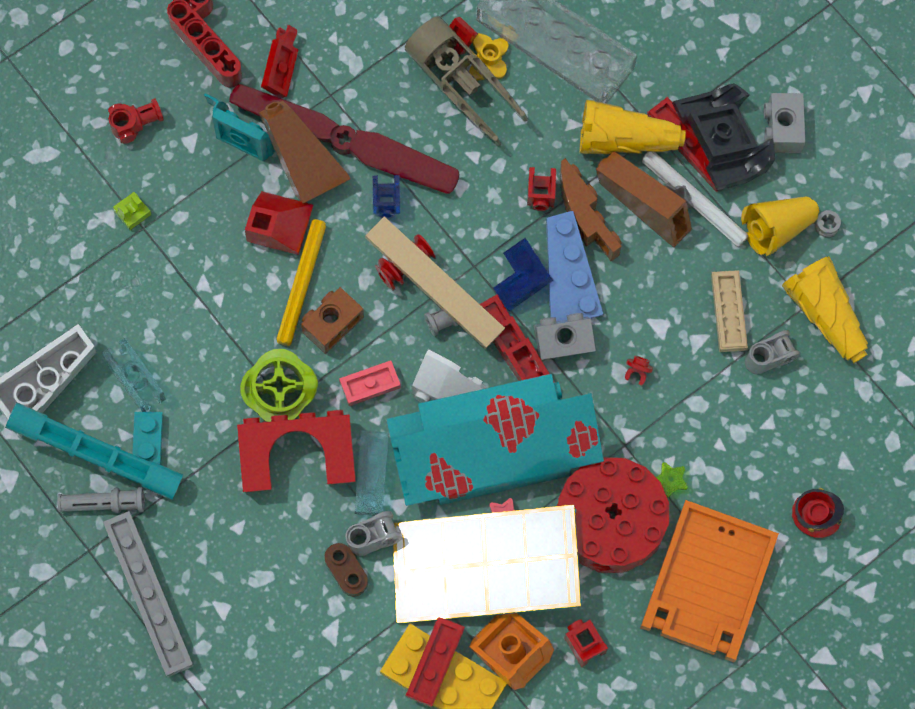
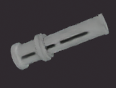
M138 487L137 490L124 491L114 488V490H111V493L58 494L57 505L59 512L112 509V512L120 513L121 510L144 512L145 495L143 487Z

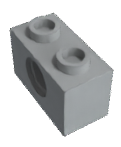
M771 93L768 103H764V119H768V127H765L764 134L765 141L773 138L775 153H802L805 145L803 93ZM785 120L789 123V126H782L778 121Z
M583 313L567 315V320L556 321V317L540 319V324L534 325L537 352L541 360L596 351L591 318L583 317ZM562 328H568L571 332L570 339L564 343L559 342L557 338L558 332Z

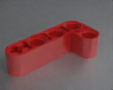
M173 0L167 8L171 28L222 85L229 88L239 85L242 80L239 59L203 20L212 12L213 0H206L202 3L195 2L196 0ZM177 14H185L183 18H175ZM194 32L202 33L198 37L191 36V34ZM211 50L219 51L216 55L207 54Z

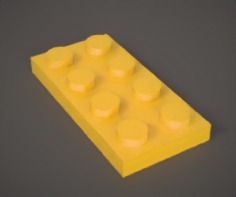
M409 624L381 668L380 674L408 690L430 635ZM455 651L433 706L437 709H492L507 683Z

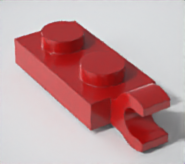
M287 25L286 30L281 27L278 28L276 39L272 40L261 88L278 98H284L288 95L299 50L293 46L297 36V29L291 25Z

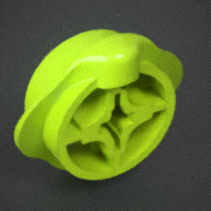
M273 349L263 354L256 364L245 373L240 385V394L245 404L266 422H271V416L288 415V420H294L305 406L314 399L318 388V379L314 371L302 362L296 354L286 349ZM274 366L273 378L263 381V383H256L258 376L264 370ZM282 366L291 369L298 376L300 382L286 378ZM276 381H281V385L286 386L283 387L282 392H277V389L272 387L275 386ZM295 390H302L300 397L295 403L284 407L285 395L294 393ZM257 392L271 395L274 398L275 407L266 404Z

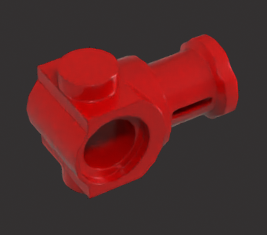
M156 98L151 99V103L138 108L134 105L128 106L121 103L114 104L108 108V119L112 133L122 144L134 141L138 132L143 130L144 125L157 120L160 122L164 121ZM123 120L128 122L122 127L116 125Z

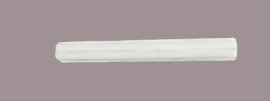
M649 151L644 155L642 162L666 184L669 183L674 187L685 185L690 193V201L693 203V208L736 246H740L746 241L748 234L658 154Z

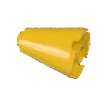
M807 196L750 204L744 207L741 214L742 225L747 224L749 231L746 232L748 234L747 241L756 253L760 255L766 254V256L771 255L818 219L819 207L816 201Z

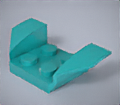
M206 93L204 94L207 103L214 106L212 118L216 139L261 161H265L274 154L275 149L271 139L261 126L254 122L247 123L240 120L237 114L229 111V107L225 102Z

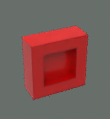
M461 17L454 18L449 25L468 47L478 35ZM458 43L453 48L459 55L465 53Z

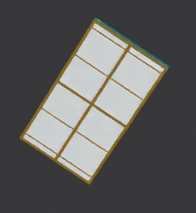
M575 505L394 523L397 532H400L402 535V540L393 545L397 624L437 621L438 616L449 620L582 607Z

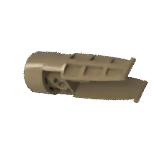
M440 16L433 17L425 22L408 39L405 51L441 91L478 128L489 136L497 146L501 145L497 135L449 84L455 80L469 96L476 93L481 84L466 69L470 64L524 122L528 120L525 112L521 110L495 75ZM457 43L468 54L462 60L456 50L453 49ZM450 58L454 63L448 66L444 62L445 59ZM435 65L438 66L444 74L441 78L442 81L431 72L430 68Z

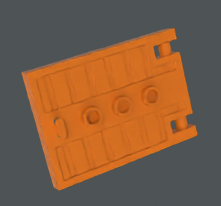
M685 500L640 628L650 631L652 626L662 630L660 636L712 655L716 653V650L726 654L725 660L734 663L779 533ZM657 610L668 613L666 619L655 616ZM722 633L732 637L730 643L720 640Z

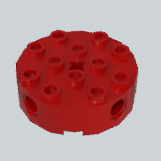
M603 457L604 462L582 466L567 479L558 498L557 506L575 505L579 564L599 573H624L642 565L658 551L669 525V501L661 482L645 466L626 458ZM610 511L615 512V519L609 518Z

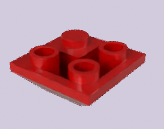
M261 191L252 205L245 227L246 241L299 255L314 204L302 203L298 200Z

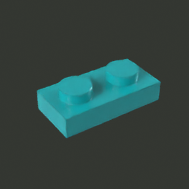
M134 412L132 454L161 464L162 412Z

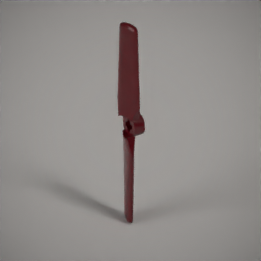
M243 84L237 85L230 94V103L260 116L259 112L265 110V107L270 103L284 101L319 141L331 143L333 150L338 154L347 155L351 153L367 166L446 194L453 192L458 183L460 175L458 169L382 134L356 130L355 132L350 126H339L322 113ZM344 136H348L349 142H345L343 145L340 144L339 138L343 139Z

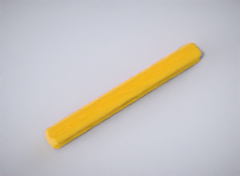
M313 219L277 335V343L280 345L290 346L326 229V223L322 220Z

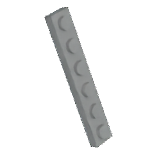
M130 511L104 521V526L166 677L168 678L193 667Z

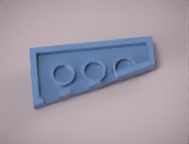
M570 211L548 217L546 219L550 317H556V321L567 320V315L574 313H583V317L591 319L602 316V307L574 212Z

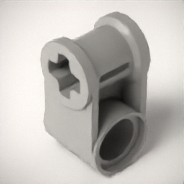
M789 330L781 331L768 339L752 345L745 358L746 368L751 373L761 374L775 367L791 363L799 358L801 354L798 350H795L789 338ZM753 355H762L765 362H758Z
M391 511L379 513L348 528L345 535L346 542L354 555L365 556L381 548L392 546L402 540L401 533L397 532L393 523L394 515ZM362 535L366 537L365 542L360 545L352 543L353 539L357 536Z

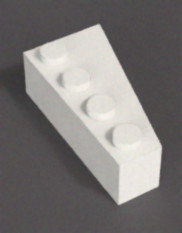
M79 324L0 377V410L7 420L16 402L43 413L96 354L95 346Z

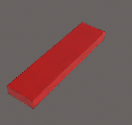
M666 97L647 112L648 117L672 122L675 125L681 126V130H685L684 146H679L678 151L717 192L718 190L706 170L709 161L690 124H682L672 104L673 102Z

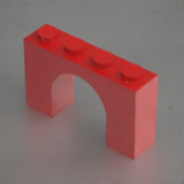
M343 410L327 411L326 417H316L315 412L299 414V419L288 420V415L271 416V422L261 423L260 417L243 419V424L237 425L243 492L272 490L270 472L271 449L281 436L298 431L312 435L322 445L325 454L327 484L355 482L350 415H344Z

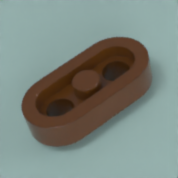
M335 543L329 546L325 552V564L343 593L352 597L364 593L368 585L367 575L353 552L347 545L342 543ZM336 553H342L344 558L341 561H336L333 556ZM351 576H356L359 581L357 584L352 585L348 582V579Z

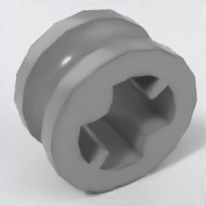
M823 211L816 220L815 229L820 236L832 237L838 232L841 219L834 211ZM827 219H829V220H831L833 223H832V225L829 226V228L827 229V228L823 227V225H824V221H823V220H825V222H826Z

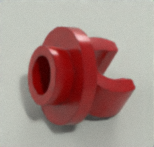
M634 356V359H627L626 364L630 368L625 374V380H629L631 373L638 372L641 376L639 385H643L647 378L646 372L652 373L653 367L649 365L650 361L640 356Z

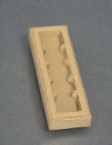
M739 270L712 272L711 282L719 352L746 351L748 346Z

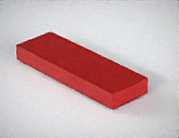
M438 616L407 690V698L431 708L433 707L464 632V626Z

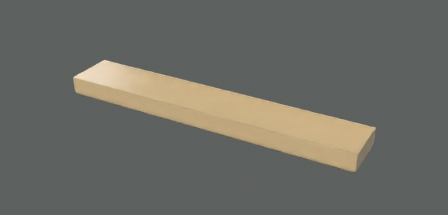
M385 216L365 235V238L484 349L505 329Z

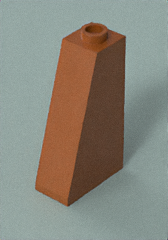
M284 101L272 102L265 107V110L259 112L292 190L302 203L350 180L348 173Z
M615 151L607 158L601 160L596 168L599 183L668 244L675 247L692 230L686 200Z

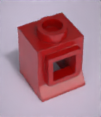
M529 167L527 206H533V209L537 211H545L549 207H554L556 168H551L550 176H534L535 167ZM548 189V194H534V190Z
M580 619L567 627L569 632L565 634L564 639L581 667L587 665L588 660L598 654L601 656L606 654L608 647L603 642L591 620L584 623ZM587 630L594 642L583 647L576 636Z

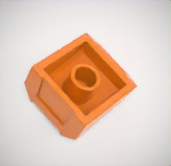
M518 613L496 615L473 638L469 646L513 690L524 688L545 664L549 663L554 652L550 640Z

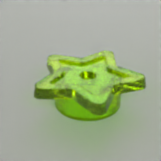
M666 462L661 464V474L656 478L661 482L667 498L677 490L688 489L686 482L682 478L685 472L684 466L672 468ZM673 477L674 480L671 482L668 478Z

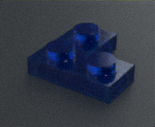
M523 238L503 253L515 273L493 287L509 312L554 281L526 238Z

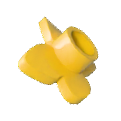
M478 33L472 42L478 53L477 56L497 79H502L507 71L502 56L507 52L508 42L502 38L492 40L491 37ZM471 65L470 74L477 81L484 80Z

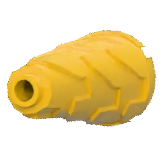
M586 100L582 119L583 127L580 136L581 154H611L613 151L616 153L664 152L678 150L679 146H684L685 130H681L679 125L666 120L648 117L644 113L623 110L620 106L595 102L593 100Z
M829 256L812 263L802 269L801 273L793 275L782 284L785 292L800 307L809 321L817 326L827 341L833 344L842 358H845L847 361L851 359L855 363L868 355L865 351L868 349V342L859 327L860 323L849 303L850 298Z

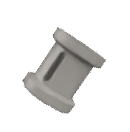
M442 309L432 314L429 312L424 314L427 326L433 336L438 335L439 331L453 325L456 327L459 325Z

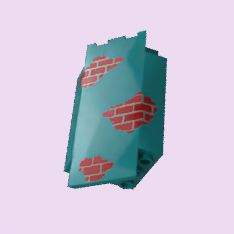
M552 374L419 403V412L386 419L405 505L408 506L439 499L440 505L569 477L573 468L604 462L592 393L561 400L559 382H553Z

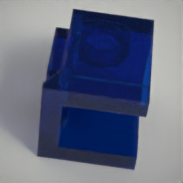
M378 175L372 176L373 214H379L380 218L385 216L387 219L393 218L395 214H400V176L394 175V183L378 184ZM380 197H393V202H380Z

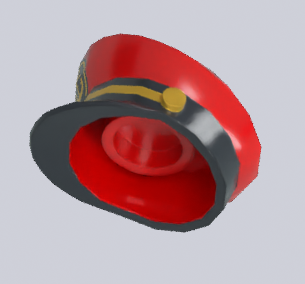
M822 488L805 491L796 499L792 506V518L795 525L801 532L815 538H824L834 534L839 529L844 514L842 500L834 493L825 491Z

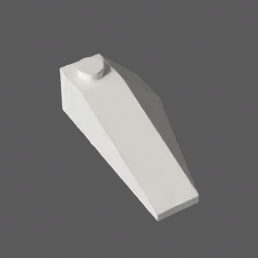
M428 349L413 382L412 394L415 395L414 398L417 401L423 403L486 389V386L477 377H465L459 372L460 366Z

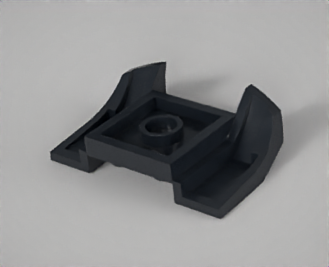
M735 83L707 93L675 100L672 103L682 124H690L709 161L706 170L717 190L748 183L766 173L775 161L773 138L758 146L744 121L739 107L749 97V94Z

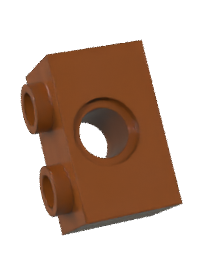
M341 287L335 292L330 291L321 301L322 304L315 311L312 309L307 312L302 319V333L324 354L329 352L364 318V309ZM328 315L338 317L334 323H327L324 321V318Z

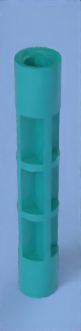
M16 402L5 426L6 429L34 441L39 440L65 451L71 457L76 456L102 467L108 473L111 471L139 483L141 487L171 500L183 477V474L123 451L117 445L114 447L84 434L85 431L80 429L77 431L48 418V415Z

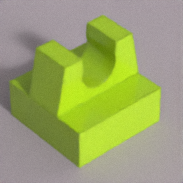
M135 192L113 206L114 212L129 230L151 216V211Z

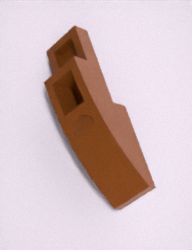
M565 158L561 161L560 188L566 212H574L584 245L587 247L595 241L608 259L612 261L620 256L622 242L614 231L610 232L605 226V220L601 213L597 210L594 211L598 200L595 189L590 184H585L575 164L570 165Z

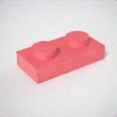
M391 360L339 378L349 406L401 388Z

